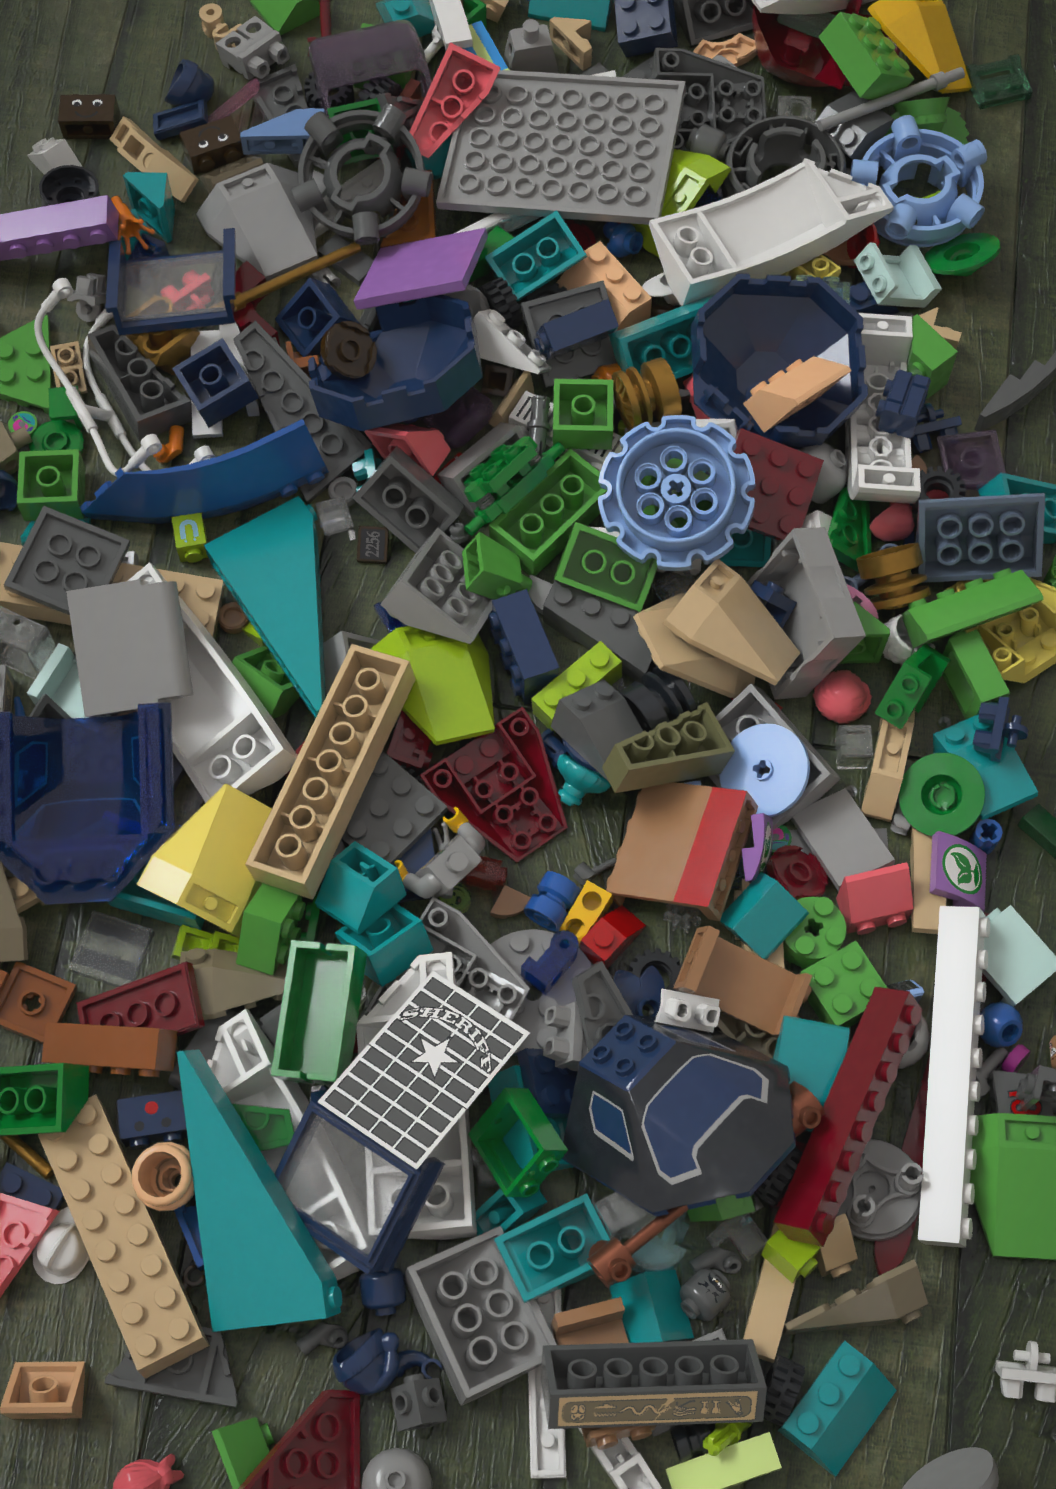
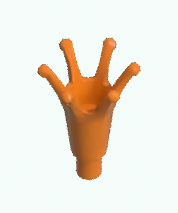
M119 196L112 197L111 201L119 212L118 240H121V236L124 237L126 244L125 253L127 255L131 254V237H136L143 248L147 250L149 246L142 239L140 229L152 235L155 233V230L144 226L143 219L135 218Z

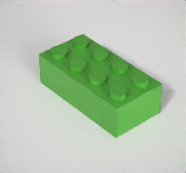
M571 448L546 471L547 477L509 512L500 514L489 524V538L517 554L520 558L521 569L529 575L536 576L566 547L575 522L588 526L600 514L598 497L607 492L606 489H602L599 485L600 471Z

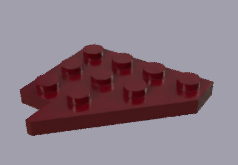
M329 1389L322 1391L238 1489H360V1394L350 1390Z

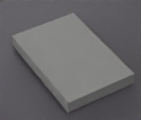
M846 788L809 805L791 819L838 892L846 876L895 864L894 857Z

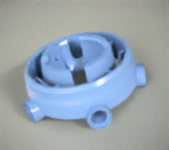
M904 115L892 123L891 129L893 133L875 142L868 149L862 160H852L850 175L853 176L852 181L868 186V183L876 185L878 168L880 166L886 170L881 176L879 186L894 206V209L886 216L874 222V225L879 235L896 244L903 246L917 245L918 248L946 243L956 238L966 228H973L985 211V208L980 205L984 189V178L980 165L986 163L987 152L984 145L977 139L963 145L958 140L944 133L918 129L915 118L911 115ZM925 163L930 165L931 171L928 183L937 187L941 191L940 193L930 198H916L909 194L898 198L892 190L899 181L914 179L918 164ZM957 184L960 188L965 187L968 196L963 193L958 197Z

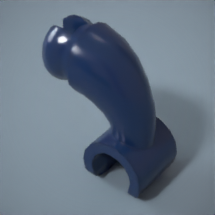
M404 1350L397 1353L400 1362L397 1377H402L407 1369L409 1370L415 1366L422 1368L421 1371L426 1379H432L427 1373L430 1365L436 1364L444 1371L439 1360L430 1358L422 1352Z

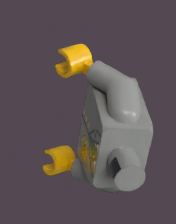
M457 807L453 808L456 812L454 817L447 819L444 816L443 821L458 835L415 874L408 873L401 860L394 861L404 887L422 898H438L447 893L482 861L479 854L485 847V840Z

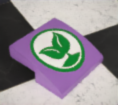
M764 813L751 815L754 847L742 849L745 881L750 883L755 881L761 872L766 874L767 862L772 853L773 818Z
M937 831L932 835L930 893L953 899V906L980 907L984 912L987 854L968 841Z

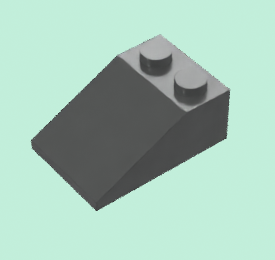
M604 679L560 699L551 723V728L607 781L608 779L602 766L614 745L643 732L625 698Z

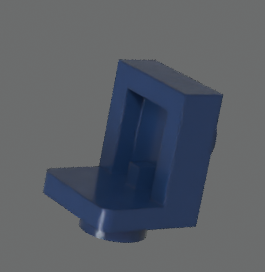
M755 580L751 589L757 596L767 601L766 609L779 626L783 628L797 602L783 595L785 589L769 580L767 585H764Z

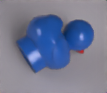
M605 223L603 233L609 239L607 249L614 256L622 258L629 254H637L641 250L643 236L640 232L636 231L633 224Z

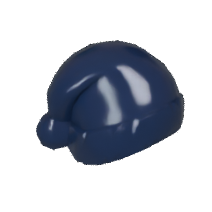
M183 59L177 66L164 101L174 106H181L204 99L207 104L214 93V80L209 74L204 73L198 67V64Z
M377 1328L348 1342L333 1358V1370L338 1382H341L350 1391L362 1395L377 1394L391 1386L398 1375L400 1364L396 1352L399 1346L397 1334L392 1332L384 1334L381 1328Z

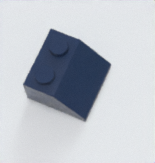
M309 278L275 318V321L302 357L321 354V340L325 332L334 324L343 321L359 323L330 284L313 278Z

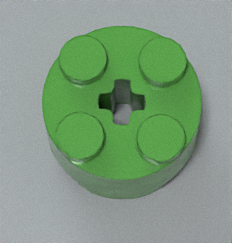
M804 897L797 900L809 914L783 941L785 960L800 966L801 969H806L840 950L845 940L846 922L844 916L833 904L832 900L827 897Z

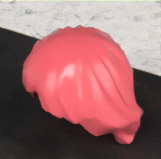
M849 670L831 672L814 688L813 694L816 707L821 714L828 720L838 724H849L859 719L869 709L872 699L868 685Z

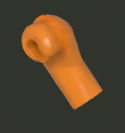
M179 425L170 427L169 442L165 445L162 444V449L153 455L158 462L168 463L182 453L184 428Z

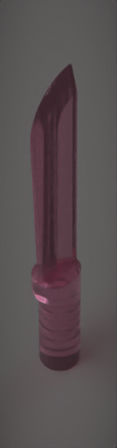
M258 79L251 80L208 116V123L228 117L254 97L260 87Z

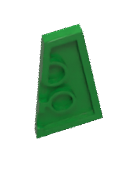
M845 487L839 493L827 534L837 560L858 573L859 569L856 559L871 553L870 504L866 500L850 499L848 489Z
M232 1103L260 1151L289 1145L294 1135L290 1109Z

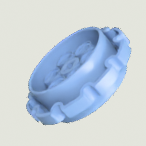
M669 415L662 417V423L658 427H652L649 422H644L631 429L620 439L623 450L620 453L610 452L599 476V485L602 489H606L607 492L598 497V505L606 530L608 532L617 531L620 533L616 539L617 546L629 557L641 564H644L649 558H654L657 560L656 563L659 570L686 571L692 569V562L695 559H701L704 564L708 565L723 557L734 547L731 535L734 533L744 534L746 532L755 508V499L749 497L747 492L755 489V476L747 454H736L733 452L736 449V439L726 430L712 422L700 428L696 425V418L694 416ZM673 458L683 462L678 468H670L666 464ZM699 471H707L710 477L707 480L699 481L694 478V475ZM651 475L657 478V481L650 486L641 483L645 476ZM674 489L677 492L682 491V495L678 497L676 494H671V491ZM702 500H708L713 504L706 511L699 510L696 507ZM649 505H655L659 508V511L654 515L643 513L644 508ZM677 517H682L687 521L686 525L681 528L673 527L671 522Z

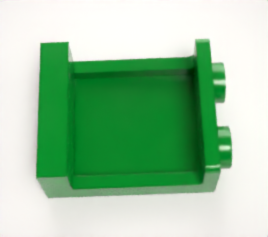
M924 644L903 663L876 709L875 714L895 727L902 729L914 709L917 713L923 709L951 659Z

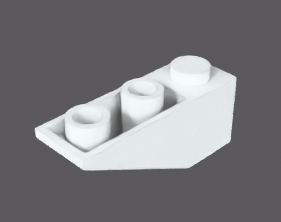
M491 309L478 311L473 321L477 331L480 358L535 374L550 371L551 367L545 362V356H540L539 351L535 349L532 350L525 343L526 339L521 333L510 329L504 323L505 319L500 313Z

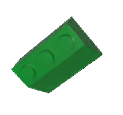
M52 1063L0 1067V1136L65 1133L88 1101L89 1066Z

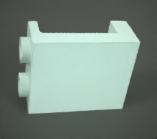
M870 242L853 260L878 305L925 308L942 290L917 245H909L900 256L882 255L876 243Z
M58 643L29 688L27 695L36 706L41 696L47 694L80 726L98 733L111 715L85 717L76 656H74L68 646Z
M1010 905L1002 912L997 907L986 916L990 920L989 937H984V950L988 951L987 970H982V973L1004 997L999 1002L1014 1007L1056 972V956Z

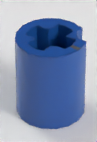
M992 819L981 820L973 830L969 843L977 846L987 855L990 854L1002 837L1003 832L1000 824Z

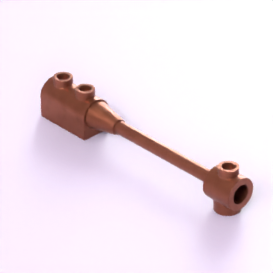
M793 1081L789 1084L793 1103V1131L795 1137H797L807 1128L817 1127L825 1111L817 1098L807 1088ZM687 1205L668 1209V1214L657 1216L624 1244L616 1237L610 1241L600 1240L593 1244L589 1251L587 1262L603 1284L609 1288L615 1282L625 1281L630 1276L631 1270L636 1266L631 1256L688 1211Z

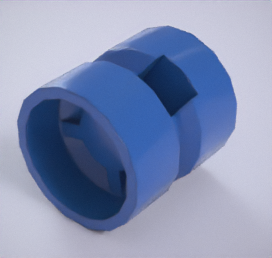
M547 871L537 886L539 894H532L523 911L530 920L549 931L558 932L568 915L566 909L572 908L581 890L567 877L553 871Z

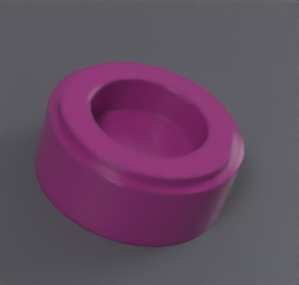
M1018 1044L1004 1060L1001 1070L1017 1073L1030 1056L1031 1051L1023 1044Z

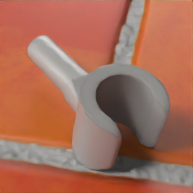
M898 794L895 815L890 829L895 833L906 836L910 824L903 816Z

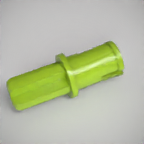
M753 1422L716 1423L715 1430L703 1440V1448L707 1449L711 1456L718 1455L728 1445L738 1443L741 1439V1434Z

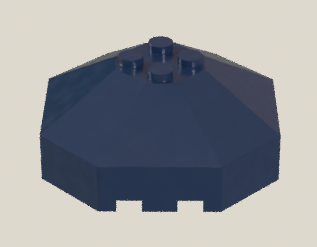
M738 273L698 310L691 324L694 404L710 419H735L737 431L742 428L792 447L824 444L860 408L868 396L867 384H864V370L866 369L865 345H862L861 332L864 329L863 317L820 277H808L806 281L791 280V276L767 275L765 279L750 278V274ZM815 356L849 366L852 370L817 400L799 410L800 414L789 421H783V426H776L765 433L743 404L746 401L745 392L751 384L762 381L766 382L780 370L787 373L786 368L798 359L805 362Z
M445 295L415 299L414 301L402 304L394 303L375 307L382 329L369 332L371 334L369 336L372 342L375 341L377 360L373 369L362 378L352 381L340 379L330 372L324 364L322 355L319 357L321 365L318 367L314 357L308 360V370L311 377L309 389L319 417L359 431L399 422L411 424L416 422L419 417L443 412L483 377L477 331L469 303Z

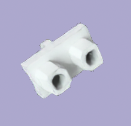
M662 988L661 1004L655 1022L713 1033L714 1027L718 1025L721 1010L718 1006L720 1000Z
M1028 1341L1026 1351L1014 1350L1013 1359L1025 1361V1363L996 1360L995 1371L1000 1376L1001 1393L1004 1397L1022 1398L1024 1381L1035 1382L1034 1397L1036 1400L1056 1402V1367L1038 1365V1363L1050 1364V1353L1039 1352L1037 1342Z

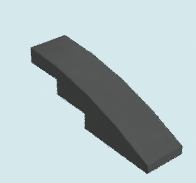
M1056 351L1046 365L1034 360L1021 379L1010 374L980 413L974 430L980 433L1005 420L1027 405L1044 390L1056 376Z

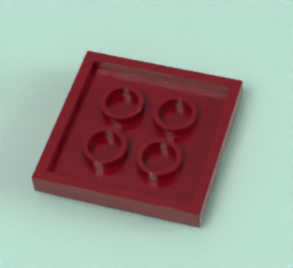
M740 428L735 437L736 449L733 452L736 454H747L755 476V489L747 492L749 497L755 499L753 516L747 529L782 542L794 528H802L824 460Z

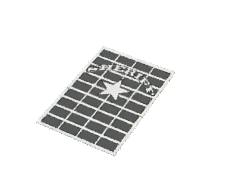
M432 971L319 1099L318 1103L417 1170L530 1032Z

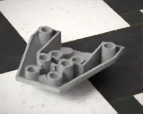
M266 163L217 183L196 213L207 235L222 247L223 229L235 228L236 258L243 263L247 260L265 276L266 281L318 259L312 213L310 210L301 213L291 191V188L299 185L297 172Z
M432 897L420 917L434 949L429 954L452 952L456 986L513 1021L530 988L460 911ZM411 967L398 975L393 981L385 984L383 987L380 986L366 1011L370 1012L379 1003L378 999L395 980L399 981Z

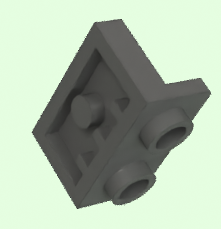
M1039 1065L1031 1073H1027L1025 1080L1020 1079L1016 1092V1099L1021 1100L1020 1110L1027 1111L1039 1100L1056 1103V1069Z

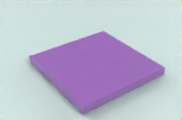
M486 228L380 248L353 300L356 309L361 310L464 291L487 241L488 234Z

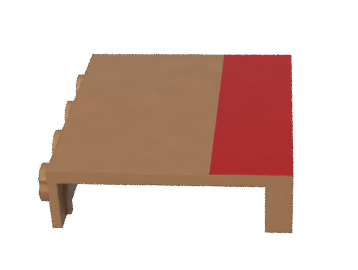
M675 782L642 788L637 796V804L633 816L627 823L624 841L617 851L614 869L607 879L606 891L612 894V900L618 906L623 905L625 897L699 908L709 920L720 921L742 857V849L745 848L752 827L751 815L756 814L758 809L757 803L748 791Z

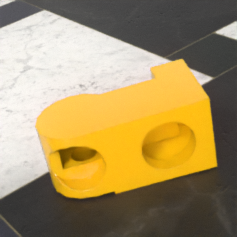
M587 880L560 928V935L580 946V940L603 917L604 913L608 911L613 903L612 894Z

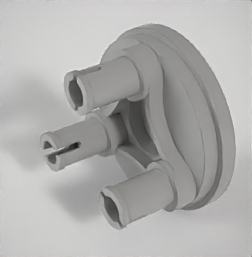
M870 1139L866 1144L860 1158L859 1168L853 1175L847 1190V1197L841 1204L837 1216L845 1213L852 1236L861 1240L883 1241L898 1236L911 1226L920 1211L921 1184L924 1175L921 1173L923 1169L898 1147L888 1142Z
M977 1447L962 1448L946 1453L923 1466L906 1482L902 1489H997L999 1484L998 1467L987 1450Z

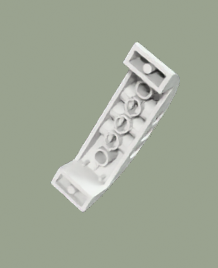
M859 313L863 317L864 325L861 337L862 345H865L866 369L864 370V384H867L868 396L860 408L845 422L848 494L852 500L914 504L920 497L921 484L920 468H912L911 441L909 438L898 436L895 432L891 434L880 431L878 428L880 417L875 416L880 399L886 400L887 398L883 397L887 379L893 380L896 371L899 369L907 371V359L913 338L912 316Z

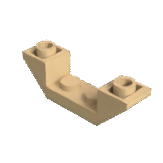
M915 709L902 729L895 727L883 718L880 719L879 735L870 777L865 788L861 811L867 817L888 822L892 820L911 742Z

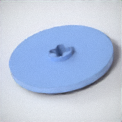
M758 724L745 729L730 742L735 752L721 774H719L721 788L748 791L758 805L756 814L764 813L770 817L784 813L799 800L809 780L810 761L803 742L796 734L780 725ZM765 766L770 768L769 773L759 774L760 768H765Z

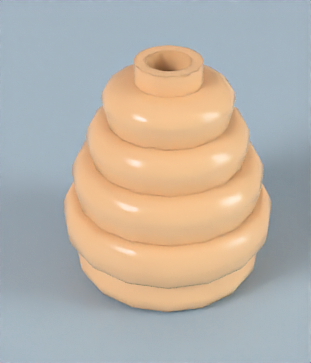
M174 1142L157 1143L144 1150L136 1159L132 1169V1185L137 1197L147 1207L158 1211L175 1210L188 1203L195 1195L190 1152L185 1146ZM178 1175H181L179 1185L176 1186L175 1179Z

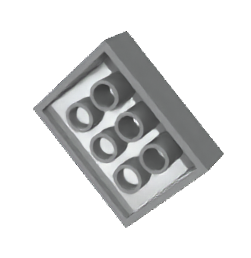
M437 528L416 552L380 605L386 609L390 616L398 619L405 625L471 644L488 618V614L492 611L493 599L466 590L462 557L464 549Z
M754 684L748 685L716 716L730 742L745 729L767 723L785 727L796 734L803 742L810 761V774L807 786L802 796L790 809L772 817L773 830L788 822L793 816L809 805L815 803L841 779L765 691ZM767 766L760 768L759 774L769 773L770 768ZM719 774L709 776L716 786L721 788Z
M501 1226L407 1267L404 1273L405 1284L460 1406L478 1399L542 1365L543 1346L557 1345L536 1299L527 1303L523 1302L496 1246L494 1238L504 1234Z

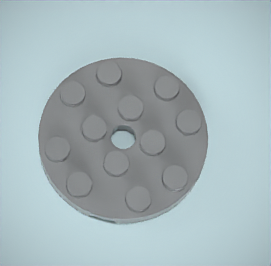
M537 929L521 930L507 934L490 944L528 987L535 985L542 991V996L538 1000L531 1001L525 998L513 1019L514 1023L530 1032L513 1053V1056H517V1052L525 1048L543 1049L546 1038L556 1037L557 1028L547 1026L545 1023V1010L552 1006H565L575 1002L576 997L571 979L592 966L582 950L563 936L550 947L551 939L556 933Z

